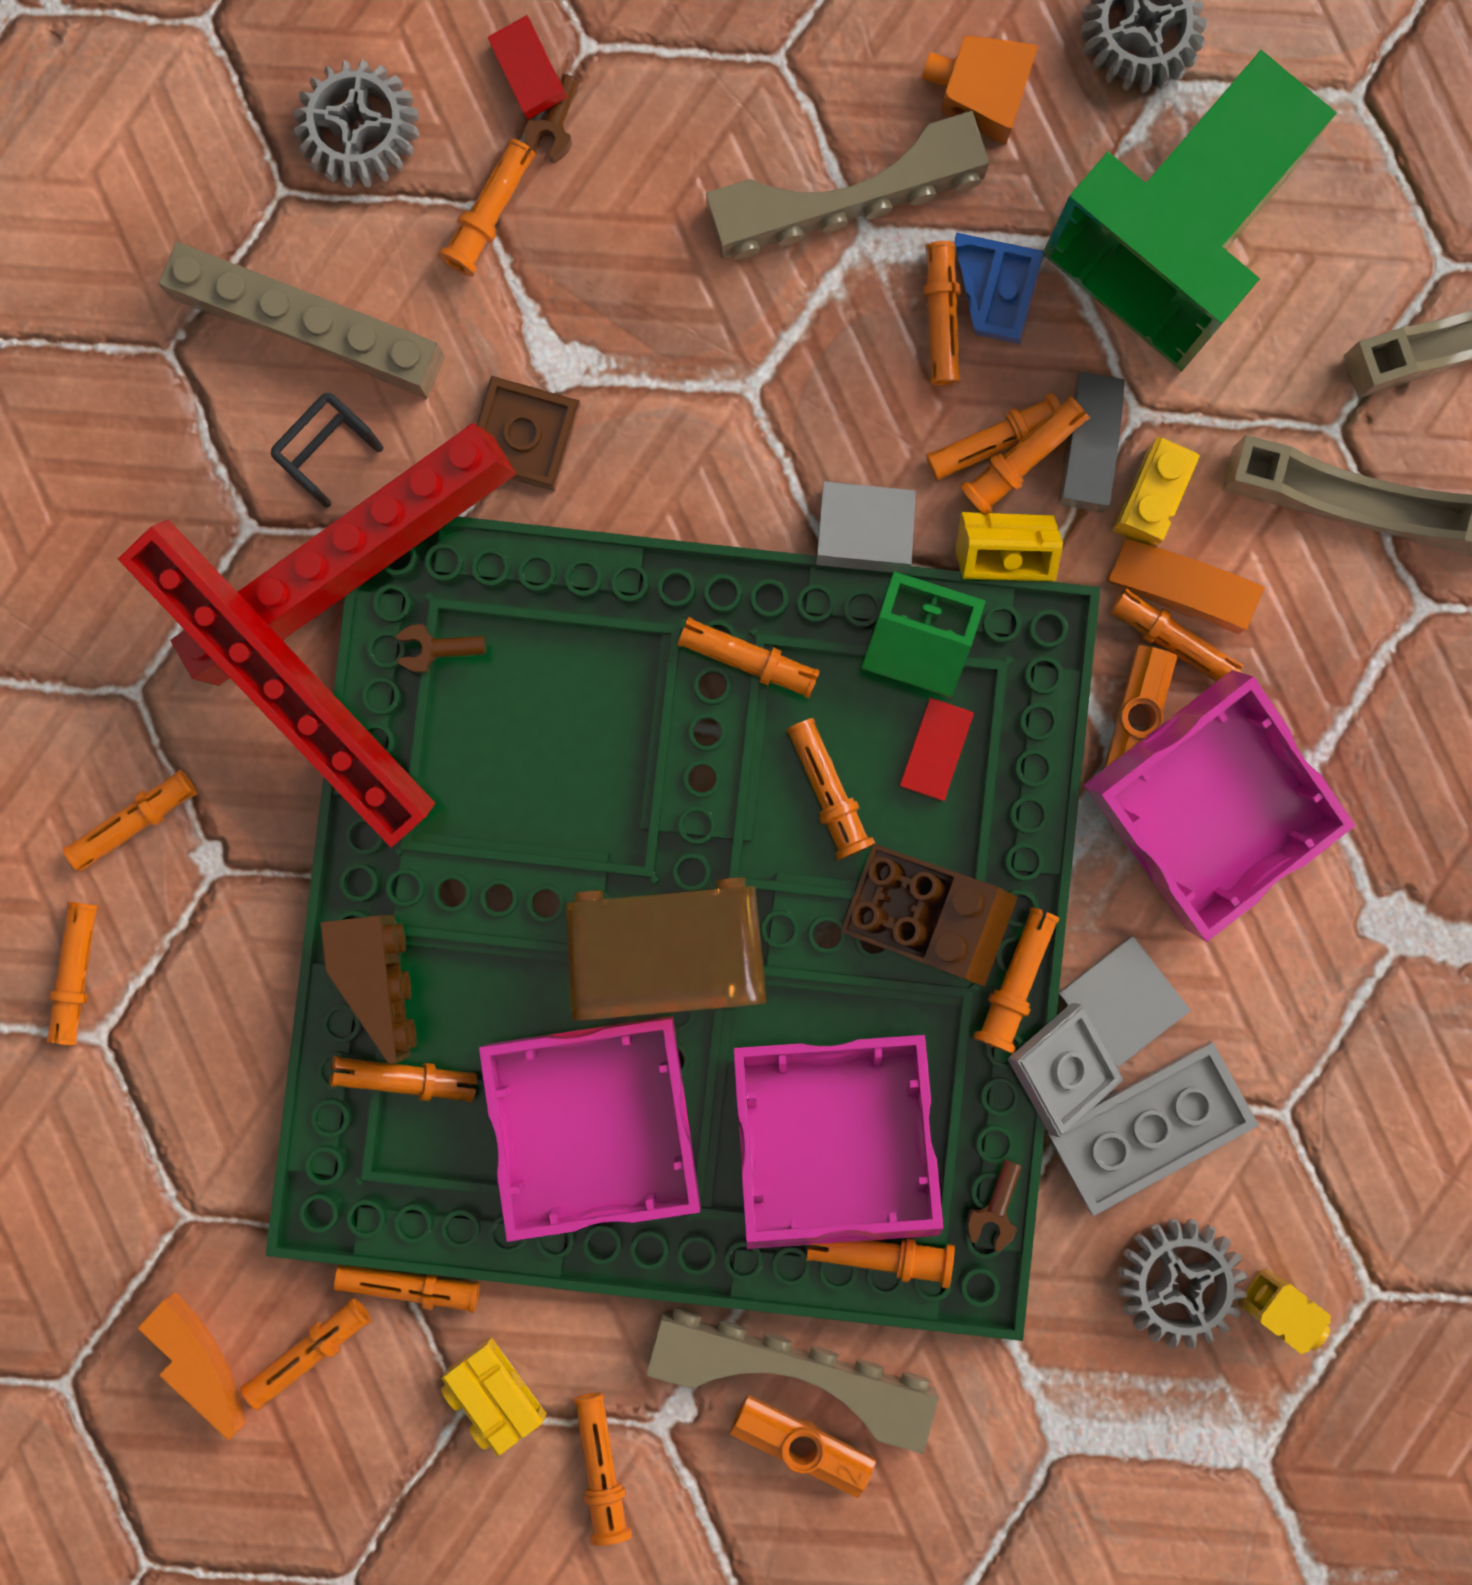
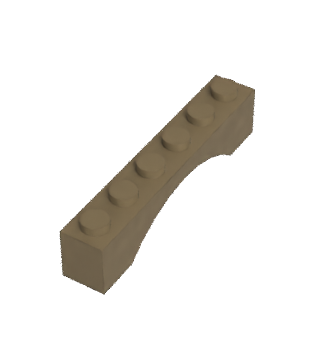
M973 111L928 124L916 143L896 163L875 177L851 187L826 192H795L773 188L748 179L706 192V208L722 258L734 256L735 260H741L758 254L760 247L777 242L779 246H788L797 243L805 237V233L822 229L824 233L837 231L847 226L848 220L864 215H866L867 219L882 217L893 210V206L906 202H910L912 206L925 204L936 198V193L954 188L955 192L970 190L981 183V179H984L989 166V160Z
M177 241L159 281L160 287L177 302L213 316L246 323L292 339L344 361L388 384L427 399L445 357L435 341Z
M1472 310L1436 321L1404 326L1356 343L1343 356L1358 399L1471 362Z
M1245 435L1233 446L1222 491L1472 556L1471 494L1427 490L1374 479L1324 463L1291 446Z
M674 1308L673 1314L663 1311L646 1376L691 1389L714 1379L740 1373H772L795 1377L822 1388L844 1402L865 1423L877 1441L924 1454L939 1399L935 1388L929 1386V1379L909 1372H903L901 1378L883 1373V1366L862 1359H857L855 1365L837 1360V1353L821 1347L812 1346L810 1352L792 1348L793 1342L791 1340L774 1334H765L764 1339L746 1335L747 1328L728 1321H720L719 1326L700 1322L701 1315L690 1310Z

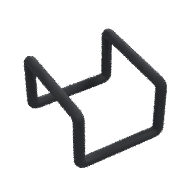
M323 393L271 448V457L326 508L331 506L330 499L298 468L344 421L376 452H382L384 448L372 430L332 393ZM329 403L339 413L290 462L280 452Z

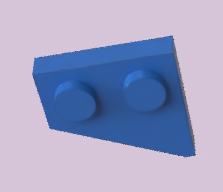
M956 233L955 243L975 335L1020 344L1044 257L1043 250Z

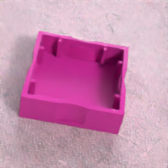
M1233 670L1083 785L1184 928L1205 942H1208L1258 903L1276 882L1287 874L1304 867L1355 827V824L1321 774L1308 764L1301 755L1294 742L1291 730L1255 677Z
M673 1016L489 1043L479 1047L488 1114L498 1143L497 1177L507 1242L575 1232L589 1225L602 1222L619 1221L634 1223L700 1213L701 1201Z
M925 1035L857 1039L834 1046H813L799 1043L734 1048L747 1249L940 1235L943 1230L937 1158L930 1136L929 1113L931 1093Z

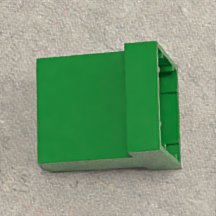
M1260 50L1147 182H1144L1107 151L1069 195L1044 248L1043 256L1182 372L1260 280L1257 275L1230 254L1227 248L1288 179L1337 112L1263 50Z

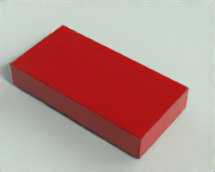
M528 15L487 37L528 120L568 98Z
M930 697L899 787L943 802L946 798L974 712Z

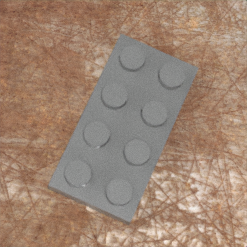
M1208 1041L1102 1099L1061 1137L1052 1136L1047 1130L1045 1131L1092 1216H1095L1259 1125L1214 1043Z

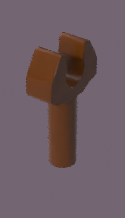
M563 74L561 78V83L568 98L550 107L546 118L538 121L529 120L525 128L526 143L529 149L536 152L542 137L551 136L555 139L550 150V159L553 164L562 159L569 152L572 145L571 135L565 132L563 123L579 85V80L568 74Z
M423 624L411 625L396 635L397 640L400 642L418 641L422 645V652L417 657H404L397 660L398 664L414 673H428L430 664L437 657L486 654L485 636L435 639L428 633L427 628Z
M1005 1159L989 1205L981 1210L971 1209L969 1211L966 1222L969 1238L973 1243L977 1242L983 1225L988 1222H994L998 1227L993 1241L995 1251L999 1252L1013 1240L1017 1229L1010 1223L1006 1211L1022 1169L1021 1164Z

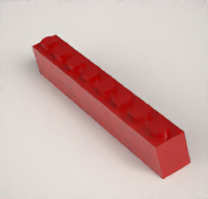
M471 423L237 592L271 629L284 640L514 477L517 473L494 436L475 423ZM185 630L170 640L192 679L220 686L229 679V676Z
M169 519L152 525L117 558L391 848L428 815L436 803Z

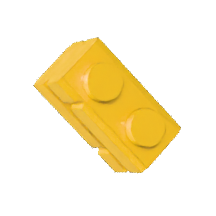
M1156 437L1147 447L1112 531L1130 540L1155 547L1163 542L1171 524L1170 519L1176 513L1200 455L1164 438Z
M962 512L955 550L958 563H960L959 568L962 579L1055 582L1063 549V541L1059 530H1057L1058 526L1054 515L999 513L984 515L982 513Z
M1268 1268L1260 1270L1245 1290L1247 1298L1240 1300L1239 1306L1301 1355L1306 1352L1308 1353L1310 1349L1312 1351L1317 1350L1330 1333L1328 1325L1331 1323V1315Z
M492 1337L450 1366L441 1377L445 1384L441 1387V1391L448 1404L455 1411H459L461 1408L465 1411L473 1423L469 1426V1430L476 1443L483 1450L490 1447L496 1456H500L520 1439L539 1427L545 1420L547 1413Z

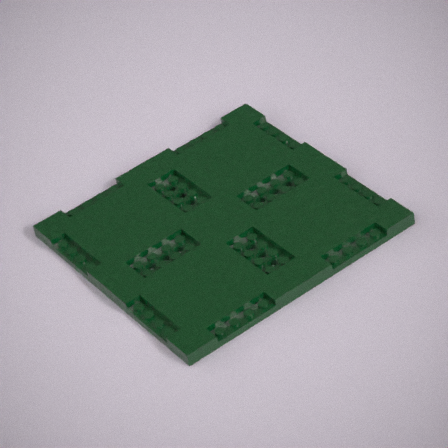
M457 516L346 595L333 694L436 804L419 824L391 848L323 777L265 1256L1023 1341L1045 1125L1008 1061L1012 1054L974 1039L973 1036L975 1031H981L990 1010L991 1003L988 1001L990 993L993 994L994 990L1000 991L1031 907L1043 910V916L1037 930L1041 929L1047 912L1060 919L1055 926L1032 988L1026 999V1002L1030 1004L1029 1009L1031 1010L1028 1016L1022 1017L1012 1043L1016 1047L1014 1053L1057 1016L1101 587L1050 581L962 579L960 571L911 566L910 574L904 575L986 601L971 649L951 698L861 669L893 573L816 565L817 556ZM688 617L766 650L772 651L773 647L782 651L781 656L820 670L809 699L804 697V695L769 682L768 686L759 683L761 678L683 646H677ZM423 624L427 628L428 633L435 639L485 636L486 654L437 657L430 664L428 673H414L398 664L397 660L404 657H417L422 652V645L418 641L400 642L397 640L396 635L411 625ZM715 673L724 678L726 690L721 697L708 699L700 693V680L707 674ZM930 697L974 712L946 798L943 802L899 787ZM814 718L816 728L833 762L848 799L853 798L854 801H857L860 808L856 812L867 837H873L877 845L997 886L1018 897L985 987L886 949L878 953H868L862 948L860 939L841 932L839 942L831 948H822L815 943L813 931L816 925L822 921L834 922L841 931L872 846L837 861L835 853L838 850L827 825L821 824L819 820V812L822 811L821 805L786 729L804 720ZM702 720H713L721 728L720 739L713 745H701L694 738L695 726ZM697 766H707L716 775L714 787L707 792H697L689 785V774ZM451 879L459 880L466 890L464 901L456 907L446 905L440 895L443 884ZM499 884L507 886L513 895L511 906L503 912L494 911L487 903L488 891L493 886ZM549 889L557 894L560 905L558 911L553 916L543 917L535 911L533 901L538 892ZM379 915H395L396 924H403L406 951L399 953L401 972L408 971L411 983V999L404 1000L406 1019L414 1020L417 1044L416 1047L410 1048L411 1057L393 1064L422 1067L424 1063L435 1064L436 1069L475 1072L477 1074L476 1085L466 1086L457 1084V1087L476 1089L472 1103L432 1097L430 1101L419 1100L418 1095L341 1086L330 1087V1074L334 1072L350 1074L348 1071L330 1070L334 1055L365 1061L388 1062L326 972L321 922ZM673 1016L677 1046L685 1058L681 1073L701 1201L700 1213L634 1223L619 1221L602 1222L589 1225L575 1232L507 1242L497 1177L498 1143L488 1114L479 1047L489 1043ZM925 1035L931 1093L929 1113L930 1136L937 1158L943 1230L939 1236L914 1237L910 1239H914L917 1245L944 1249L947 1244L955 1245L950 1288H942L940 1282L911 1278L909 1282H902L901 1279L897 1278V1273L813 1260L807 1261L809 1246L826 1249L828 1247L800 1245L747 1249L734 1048L799 1043L813 1046H834L857 1039ZM1007 1159L1022 1165L1006 1211L1010 1223L1017 1230L1013 1240L997 1252L993 1248L994 1237L998 1231L997 1224L994 1222L984 1224L977 1242L973 1243L969 1238L966 1220L971 1209L981 1210L989 1205L1004 1160ZM907 1238L873 1241H881L901 1245V1240H906Z

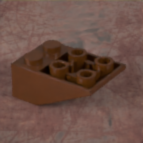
M873 843L840 932L985 987L1018 897L997 886Z
M379 915L321 922L327 974L388 1064L397 1063L411 1057L410 1048L416 1047L417 1037L414 1020L406 1019L404 1000L411 999V983L408 971L401 972L399 953L406 951L403 924H396L395 915Z

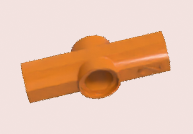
M1136 646L1122 702L1115 712V728L1104 769L1163 724V708L1178 655L1155 647ZM1135 705L1145 708L1150 717L1149 724L1143 731L1133 729L1128 721L1130 709Z
M747 1394L742 1402L729 1432L730 1435L784 1461L792 1471L801 1474L808 1473L856 1498H859L865 1490L876 1463L875 1457L821 1431L812 1421L797 1419ZM805 1436L811 1438L816 1445L811 1453L800 1456L793 1453L789 1448L792 1441L797 1437Z

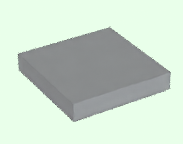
M824 481L816 565L892 573L895 571L902 574H910L916 490Z
M1129 936L1059 991V996L1067 1006L1071 1003L1083 1004L1117 1068L1191 1011L1133 936Z
M1071 1003L1008 1058L1050 1135L1061 1137L1123 1081L1119 1070L1083 1004Z

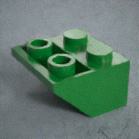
M894 571L890 578L861 669L951 698L971 649L986 601Z

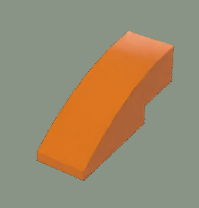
M1127 538L1122 545L1107 580L1110 584L1122 589L1128 588L1138 596L1189 618L1199 617L1236 634H1240L1248 629L1265 589V586L1204 562Z
M174 1292L156 1307L138 1329L172 1360L159 1376L229 1441L246 1423L238 1389L229 1365L215 1339L193 1309L177 1292Z

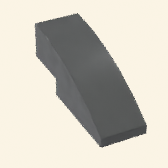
M1079 371L1074 399L1091 418L1067 437L1063 463L1065 464L1057 505L1102 513L1109 507L1119 446L1125 379Z

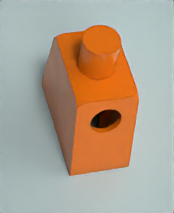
M967 35L962 39L956 59L929 52L921 79L947 87L941 111L945 115L953 117L973 111L980 133L1000 143L1007 144L1038 46L1029 43Z

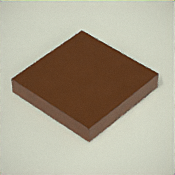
M491 375L476 425L494 436L517 473L511 479L555 491L581 403L580 400Z

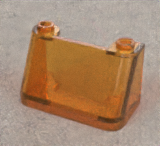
M742 877L717 880L718 889L615 899H604L603 890L574 893L575 902L566 903L572 1020L602 1019L767 1003L756 886L746 887V879Z

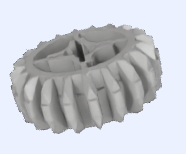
M1090 0L1091 4L1085 6L1082 18L1086 23L1082 25L1080 35L1081 38L1089 40L1083 48L1084 55H1097L1092 64L1093 71L1106 67L1109 70L1105 78L1107 83L1114 81L1116 76L1124 79L1122 82L1124 91L1130 89L1133 81L1138 82L1143 94L1149 90L1152 81L1161 90L1167 86L1169 77L1175 81L1180 80L1185 73L1184 67H1193L1198 58L1196 52L1201 51L1205 43V37L1201 33L1207 27V19L1199 17L1204 8L1203 1ZM1124 3L1126 7L1124 13L1125 20L1120 21L1117 28L1110 30L1108 14L1116 6ZM1176 27L1178 33L1177 46L1163 55L1161 50L1163 44L1162 36H1165L1169 29ZM1125 50L1133 51L1138 56L1132 55Z
M343 59L341 65L342 72L335 74L331 67L325 66L324 73L327 79L323 82L318 78L310 76L309 83L314 92H300L299 99L305 107L294 109V117L300 123V125L294 128V135L298 141H302L299 149L304 158H311L310 165L315 172L319 173L325 170L326 178L333 183L342 175L345 186L350 188L355 184L356 178L360 177L363 185L370 188L372 185V175L378 174L382 181L387 182L389 175L386 169L389 166L398 171H402L404 167L399 155L413 156L414 149L408 141L419 138L418 128L413 125V123L419 120V114L416 108L411 107L414 101L409 90H402L403 84L398 76L395 75L388 78L386 68L381 65L371 73L368 62L363 59L359 63L357 70L353 71L350 63ZM368 95L384 101L392 109V119L383 118L381 113L371 111ZM348 97L343 104L333 106L341 99ZM362 116L365 123L363 125L358 123L359 128L353 129V132H351L349 125L351 123L355 125L354 121ZM322 129L331 130L333 135L342 137L345 154L336 152L324 144ZM381 142L377 147L365 153L366 148L370 144Z
M1175 1218L1168 1219V1233L1165 1234L1158 1224H1151L1150 1232L1154 1238L1148 1241L1143 1235L1137 1234L1134 1239L1142 1247L1138 1254L1131 1249H1125L1123 1255L1133 1262L1132 1267H1118L1117 1273L1121 1277L1131 1280V1282L1117 1287V1292L1120 1296L1132 1297L1122 1306L1124 1312L1127 1315L1137 1314L1133 1325L1139 1331L1149 1327L1148 1337L1152 1341L1158 1342L1165 1334L1166 1344L1170 1348L1177 1347L1181 1335L1189 1349L1196 1347L1197 1334H1200L1208 1344L1213 1343L1214 1335L1210 1329L1216 1326L1223 1333L1229 1332L1230 1327L1222 1319L1227 1313L1234 1318H1239L1241 1311L1232 1305L1233 1299L1245 1300L1247 1298V1293L1244 1290L1234 1287V1284L1241 1283L1247 1279V1274L1243 1270L1232 1269L1242 1260L1240 1254L1235 1251L1226 1253L1231 1241L1225 1236L1215 1239L1216 1229L1208 1224L1199 1232L1198 1222L1194 1219H1187L1183 1231H1181L1178 1220ZM1181 1246L1200 1248L1206 1251L1212 1260L1204 1264L1199 1261L1192 1264H1183L1173 1248ZM1159 1257L1162 1264V1274L1158 1280L1150 1284L1151 1289L1146 1291L1149 1270ZM1175 1268L1191 1279V1282H1186L1189 1287L1185 1290L1189 1299L1175 1287H1172L1173 1284H1178L1174 1281L1178 1276ZM1217 1275L1214 1296L1207 1307L1204 1308L1202 1293L1205 1287L1215 1282L1214 1276ZM1160 1302L1164 1306L1178 1302L1187 1310L1190 1318L1169 1319L1155 1313L1152 1306Z

